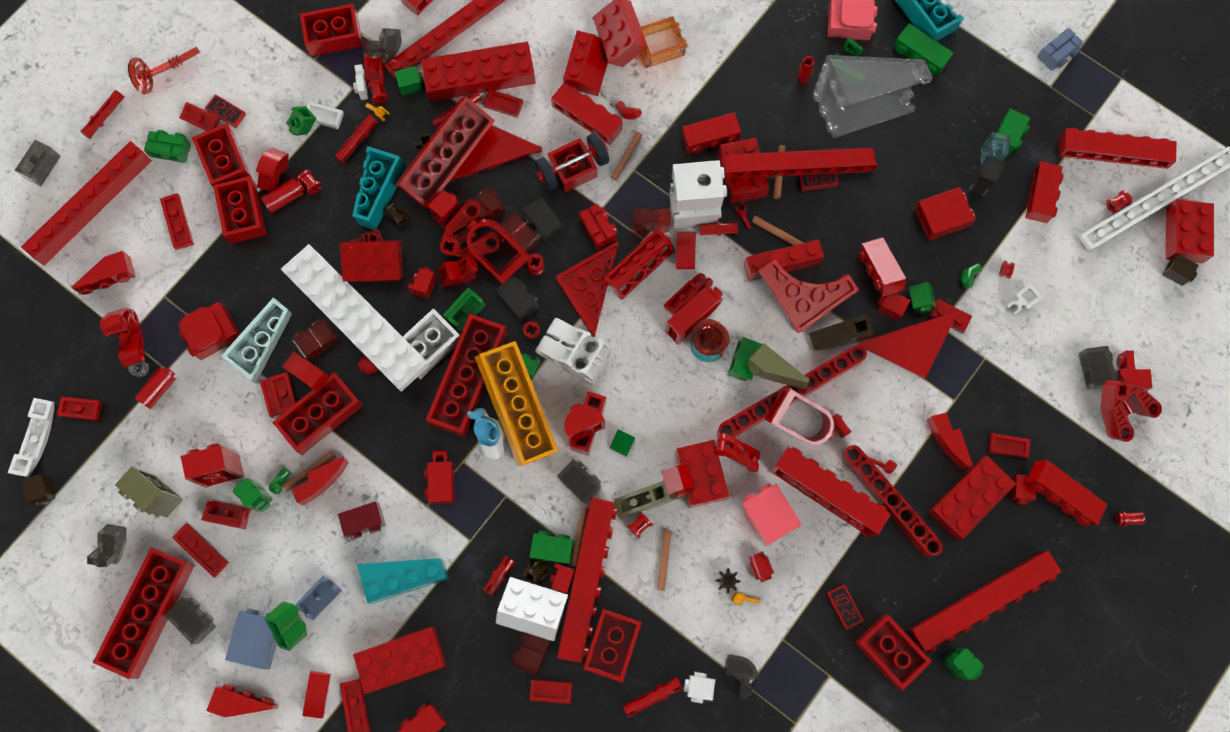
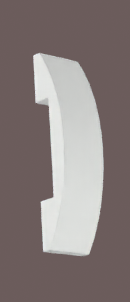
M37 398L33 399L28 413V417L31 420L20 452L13 456L8 471L9 474L29 477L35 469L50 434L54 402Z

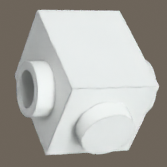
M695 672L694 676L689 675V679H685L684 692H687V697H691L692 702L703 703V699L712 701L715 679L706 678L707 674Z

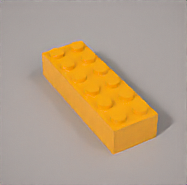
M516 341L477 355L475 357L517 467L558 452Z

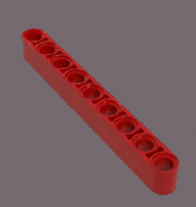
M872 148L730 154L721 158V165L724 167V178L726 179L870 172L878 167L875 152Z
M855 345L806 373L805 376L812 382L813 387L801 389L786 385V387L805 397L859 366L866 359L867 351L863 346ZM852 353H859L861 359L854 358ZM837 361L842 362V363L844 364L845 368H844V369L839 368V367L837 366L836 362H837ZM820 371H826L829 378H823ZM781 389L722 422L717 430V436L722 433V428L727 427L731 430V435L729 436L735 438L763 422L772 407L771 399H776ZM794 397L790 405L799 401L800 399ZM755 409H762L764 416H757L754 412ZM745 418L748 425L741 426L738 423V419Z

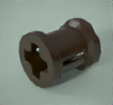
M395 203L390 204L384 211V216L394 221L397 227L403 226L409 217L407 213H403L398 209Z

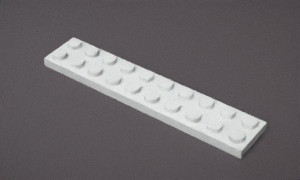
M309 244L281 268L303 293L401 392L430 366L348 282H342V276Z

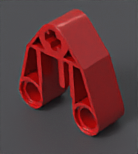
M467 201L448 222L440 243L443 253L463 257L466 253H471L467 244L462 246L467 241L469 230L466 228L457 234L454 232L479 216L481 207L477 201ZM473 205L476 207L477 212L470 214L467 212V207ZM475 231L472 234V238L476 236ZM490 232L473 240L472 243L481 254L494 252L499 248L500 238L496 233ZM488 238H493L496 240L497 244L495 246H489L486 243V240ZM446 241H448L449 243H454L452 248L450 246H445L447 243Z
M126 307L107 313L101 319L100 327L106 337L118 334L117 336L120 339L118 357L122 366L127 367L144 362V341L136 312Z
M1115 380L1106 381L1102 387L1100 409L1107 436L1118 441H1131L1134 437V429L1127 416L1135 412L1140 416L1157 418L1162 412V405L1141 386Z

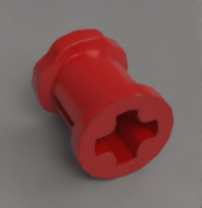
M377 79L368 83V88L373 96L372 101L375 104L388 100V96L383 88V80Z
M310 170L303 171L297 178L307 189L309 195L318 192L322 186L320 181H316L313 178Z
M1122 190L1116 197L1106 200V207L1110 212L1116 214L1124 206L1131 205L1133 200L1127 191Z
M532 254L527 260L528 270L532 275L538 276L544 271V261L539 254Z
M640 513L639 517L631 525H627V528L640 539L641 534L648 527H652L653 524L643 513Z

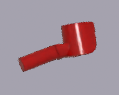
M742 203L743 210H739L736 205V215L743 219L747 230L751 229L746 216V204Z
M869 458L888 474L893 473L897 467V464L892 460H888L885 464L874 458Z

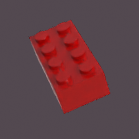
M334 372L324 380L316 391L314 389L272 423L293 449L303 456L358 411L363 404Z
M986 455L979 459L927 513L955 541L961 540L1016 483Z
M430 627L353 654L364 695L447 667L435 627Z

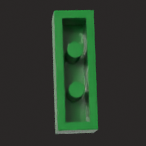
M910 23L896 39L893 46L899 54L905 55L914 64L921 66L927 73L936 77L954 54Z

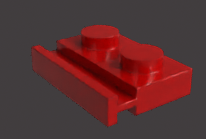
M285 372L266 380H260L269 417L273 418L274 416L282 415L297 403L289 373Z

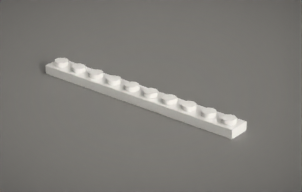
M1230 147L1225 148L1084 232L1078 238L1090 252L1174 202L1176 199L1230 168Z

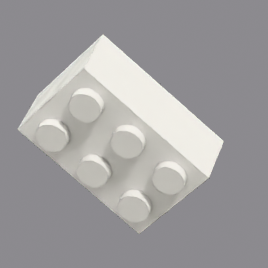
M434 308L403 336L430 364L418 376L420 380L457 346L460 335Z
M510 577L497 610L496 624L554 641L566 607L568 595Z

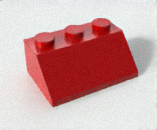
M576 31L563 76V83L573 85L578 92L599 96L608 64L600 38L591 33Z

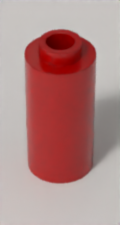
M291 179L261 197V199L272 214L302 196L304 187L299 180Z
M160 367L134 398L151 409L176 380L173 377L175 373L168 367L164 369Z

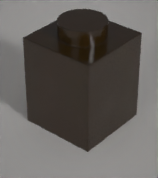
M1177 254L1169 260L1162 276L1183 286L1196 278V270L1199 265Z
M38 474L22 480L27 503L43 506L48 504V501L55 499L51 476Z

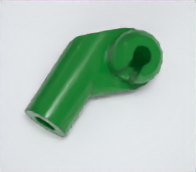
M979 263L963 270L961 283L964 288H971L974 285V275L982 272V267Z
M283 467L269 484L270 492L274 494L282 492L283 486L281 485L291 474L288 469Z

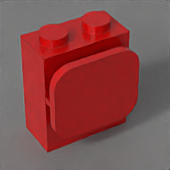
M220 302L208 308H199L183 317L180 323H178L180 328L178 333L183 341H187L189 354L199 360H203L229 346L240 335L225 306Z

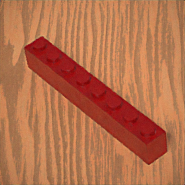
M130 141L37 230L21 248L33 259L45 266L152 160Z
M591 498L557 658L582 663L583 659H587L589 647H585L586 640L591 639L593 631L590 621L591 618L595 619L597 607L594 606L595 598L599 599L601 592L598 582L599 578L603 579L605 567L602 566L603 558L607 559L610 547H607L606 543L607 539L612 538L613 527H610L611 519H616L618 509L614 507L615 502Z
M1049 551L1040 552L908 629V632L915 644L923 652L931 653L939 648L938 644L941 642L948 643L956 638L955 634L958 632L965 633L973 628L972 624L975 622L982 623L990 618L989 614L992 612L999 613L1007 608L1006 604L1009 602L1016 603L1024 598L1022 595L1026 592L1031 594L1039 590V585L1043 582L1048 584L1056 580V575L1061 570Z

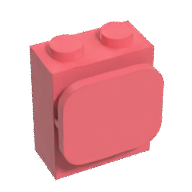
M830 0L827 37H850L851 39L870 40L877 28V23L874 22V18L877 15L875 0Z
M770 483L760 489L761 493L756 496L753 493L743 499L744 503L741 505L746 518L754 531L759 535L765 547L802 525L777 483L773 486Z

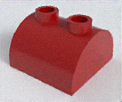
M581 403L570 407L571 411L565 419V432L569 444L605 429V419L596 408L588 405L582 406Z

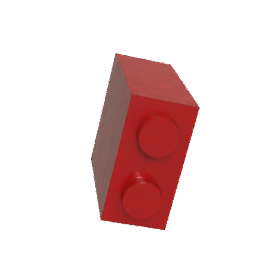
M960 187L923 199L915 206L917 215L929 240L970 227L975 221L974 211L970 209L967 203V196Z

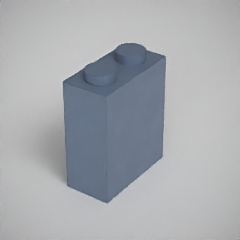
M247 608L246 612L239 611L225 660L265 670L271 667L277 643L273 637V632L265 621V616L258 615V610Z

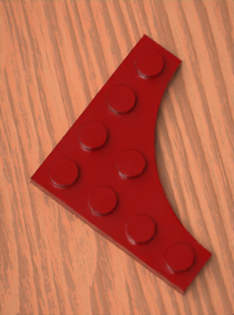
M776 259L770 260L758 269V272L797 333L805 330L858 291L849 274L829 283L811 284L791 277L778 264Z

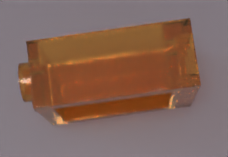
M673 16L641 26L644 37L671 28L677 42L676 46L652 54L649 48L639 54L645 69L685 55L686 48L688 47L685 37H682L680 24L675 21Z

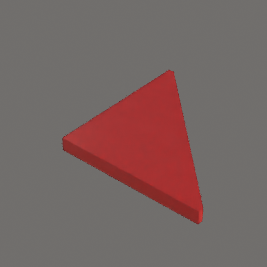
M491 125L450 179V182L461 177L477 174L479 171L488 168L492 169L504 163L525 158L537 152L541 153L542 147Z
M617 241L555 276L592 337H595L608 288V284L605 283L603 278L612 271L618 249Z
M953 312L860 342L858 345L925 379L958 313Z

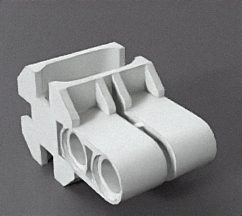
M555 318L546 332L548 336L542 338L535 351L542 357L560 366L567 373L574 374L580 377L581 381L593 385L612 354V347L600 338L598 340L593 338L591 333L577 329ZM592 345L596 349L594 352L589 353L585 348ZM584 362L586 366L583 369H578L576 364Z

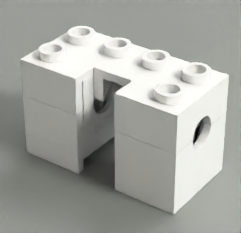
M720 160L673 164V183L670 185L669 192L673 228L716 224L718 219L721 218V207L724 197H727L726 185H723L725 175L724 167H720Z

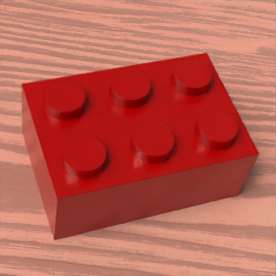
M613 0L592 17L609 64L623 67L648 48L631 1Z
M354 4L300 14L304 43L310 57L363 47L359 19Z
M227 123L192 137L212 187L216 184L248 176L252 178L235 135Z
M756 138L720 145L718 156L721 164L723 156L760 153ZM766 177L724 178L730 204L767 196L769 186Z
M250 176L213 185L223 237L230 244L267 235L257 185Z
M1176 199L1166 207L1167 260L1180 254L1194 263L1203 264L1214 257V203Z
M401 240L348 241L340 243L342 282L400 280L403 278Z
M715 439L676 448L675 454L678 466H689L695 488L688 490L689 494L686 495L689 509L724 501L729 498L719 455L715 453Z
M218 443L208 445L207 449L189 450L186 455L180 456L185 480L205 488L244 477L240 455Z
M603 609L583 669L623 683L642 622Z
M882 615L854 642L898 690H904L932 662L889 615Z

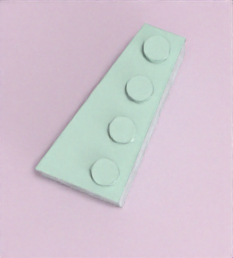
M272 298L221 357L256 384L292 313L276 299Z

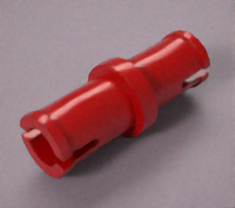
M811 56L804 57L803 63L799 67L797 80H799L800 84H806L813 73L815 60L813 61L814 58Z
M718 221L716 224H700V236L738 234L737 222L720 223Z
M505 555L498 568L493 570V575L483 590L494 596L501 583L507 580L506 576L516 562Z

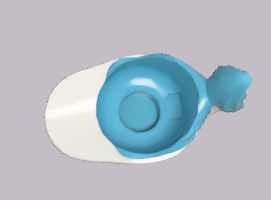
M483 408L468 412V417L475 420L473 430L484 454L490 459H500L504 453L503 441L506 438L501 423L489 417Z

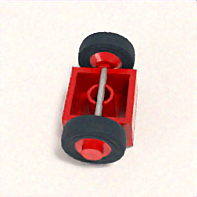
M596 132L587 136L589 150L586 149L582 139L579 138L547 153L548 161L545 157L535 161L538 170L537 176L549 191L558 187L557 179L564 192H568L598 177L597 167L591 157L593 156L599 166L606 165L610 160L607 152L608 148Z

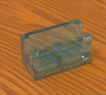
M992 132L980 149L982 151L981 164L984 165L985 159L990 158L992 160L991 168L997 169L1008 155L1011 136Z

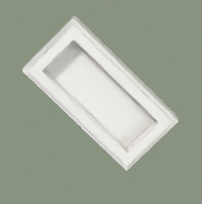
M308 102L307 108L317 118L314 123L339 129L344 116L342 110Z

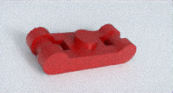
M721 433L718 435L717 442L719 445L716 446L715 452L717 455L725 456L747 467V470L750 472L759 471L758 460L761 455L760 451L728 434Z

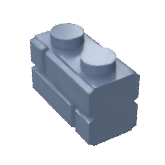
M1067 28L1042 48L1037 58L1042 63H1045V66L1050 71H1053L1056 67L1060 69L1068 62V57L1074 58L1081 51L1079 48L1083 41L1078 36H1075V33L1070 28Z

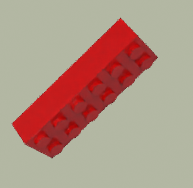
M528 41L421 59L429 102L468 96L475 90L478 93H485L489 89L497 91L536 84Z
M467 96L460 98L396 182L395 186L420 206L429 209L428 205L441 193L495 120Z
M469 314L426 418L429 425L464 438L466 437L472 422L467 413L477 409L486 387L475 357L502 346L508 333L506 326Z
M788 446L771 470L772 474L867 537L871 538L880 533L891 515L887 512L888 509L880 503L875 504L870 501V497L863 492L858 493L852 489L853 485L849 482L840 481L836 478L835 473L828 469L823 470L819 467L817 461L805 458L799 449Z
M151 547L92 663L127 679H139L195 564L161 549Z

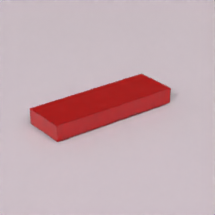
M176 193L160 198L174 249L179 250L194 245L180 195Z
M295 352L282 365L285 370L315 391L328 377L326 373Z
M185 523L172 537L214 578L230 563L188 523Z
M360 679L340 683L348 732H371Z

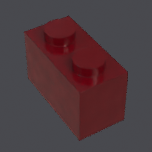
M377 501L338 513L343 535L351 540L363 537L362 534L370 532V534L377 533L382 530L381 527L386 526L380 503Z

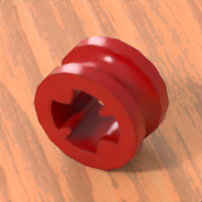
M1004 260L999 276H1006L1007 279H1010L1015 264L1013 262L1008 264Z
M528 322L523 327L524 336L528 340H535L540 336V327L536 322ZM529 327L537 329V331H534V335H531V333H527V331H529Z

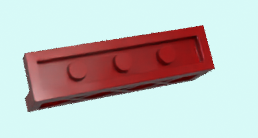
M656 229L603 278L605 283L615 290L618 298L623 300L675 251L670 238ZM667 246L668 249L662 253L663 249ZM652 259H654L653 262H652V264H651L650 266H648V265H649V262H650ZM640 271L639 276L635 278L636 274ZM627 284L626 288L621 292L620 289Z

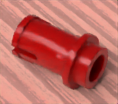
M837 413L832 416L834 428L841 439L852 432L842 419V415L840 416Z
M1121 511L1116 514V522L1122 527L1126 525H1143L1145 517H1140L1144 516L1143 512L1126 513Z

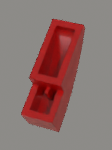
M941 413L928 418L927 422L930 430L943 451L963 470L972 467L973 464L960 429L952 430L947 413Z
M342 456L307 473L310 481L291 489L297 503L303 506L324 493L343 473L349 463L348 459Z

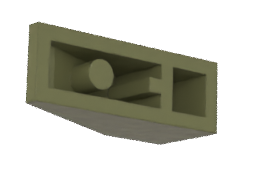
M765 343L749 359V370L756 376L759 375L763 379L805 389L808 386L810 379Z
M661 481L618 497L614 501L616 508H618L619 518L670 503L680 499V497H677L676 494L668 495L665 483Z

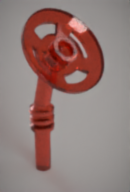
M195 47L179 56L175 55V58L171 57L172 60L168 59V62L149 69L142 59L132 58L128 63L129 78L138 92L149 94L153 89V76L171 68L175 69L179 67V64L183 65L184 61L200 54V50L198 47Z

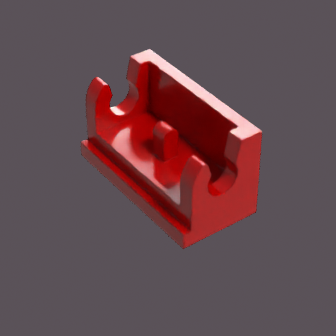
M208 501L201 520L246 530L251 509L217 501Z

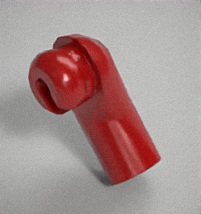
M619 101L615 105L624 119L634 120L642 115L641 109L635 107L627 108L623 101Z

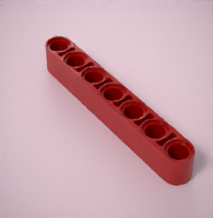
M856 445L846 448L842 453V460L875 500L888 509L887 512L891 514L892 520L916 548L926 557L939 555L943 549L941 541L863 450ZM848 451H853L856 454V460L849 458ZM861 466H866L869 469V475H864L861 472ZM875 481L882 484V490H877L874 487ZM888 496H891V497L894 498V500H895V505H894V506H891V505L887 502ZM901 512L907 513L908 521L902 520ZM915 527L921 530L922 534L920 537L915 535ZM929 542L935 546L933 553L927 548Z

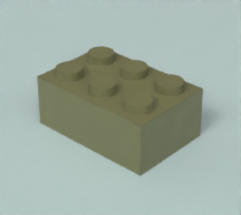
M133 466L115 484L120 489L118 493L128 500L130 498L135 502L133 506L142 513L145 511L147 514H153L156 517L163 516L167 518L183 500L156 475Z

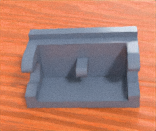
M323 575L295 605L305 614V617L315 620L338 596L342 589L328 576Z

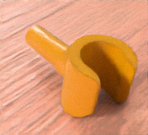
M369 103L366 104V107L374 111L379 119L385 121L383 115H389L387 110L382 106L377 108Z
M735 593L731 600L732 603L742 606L743 601L761 603V599L748 597L742 593Z

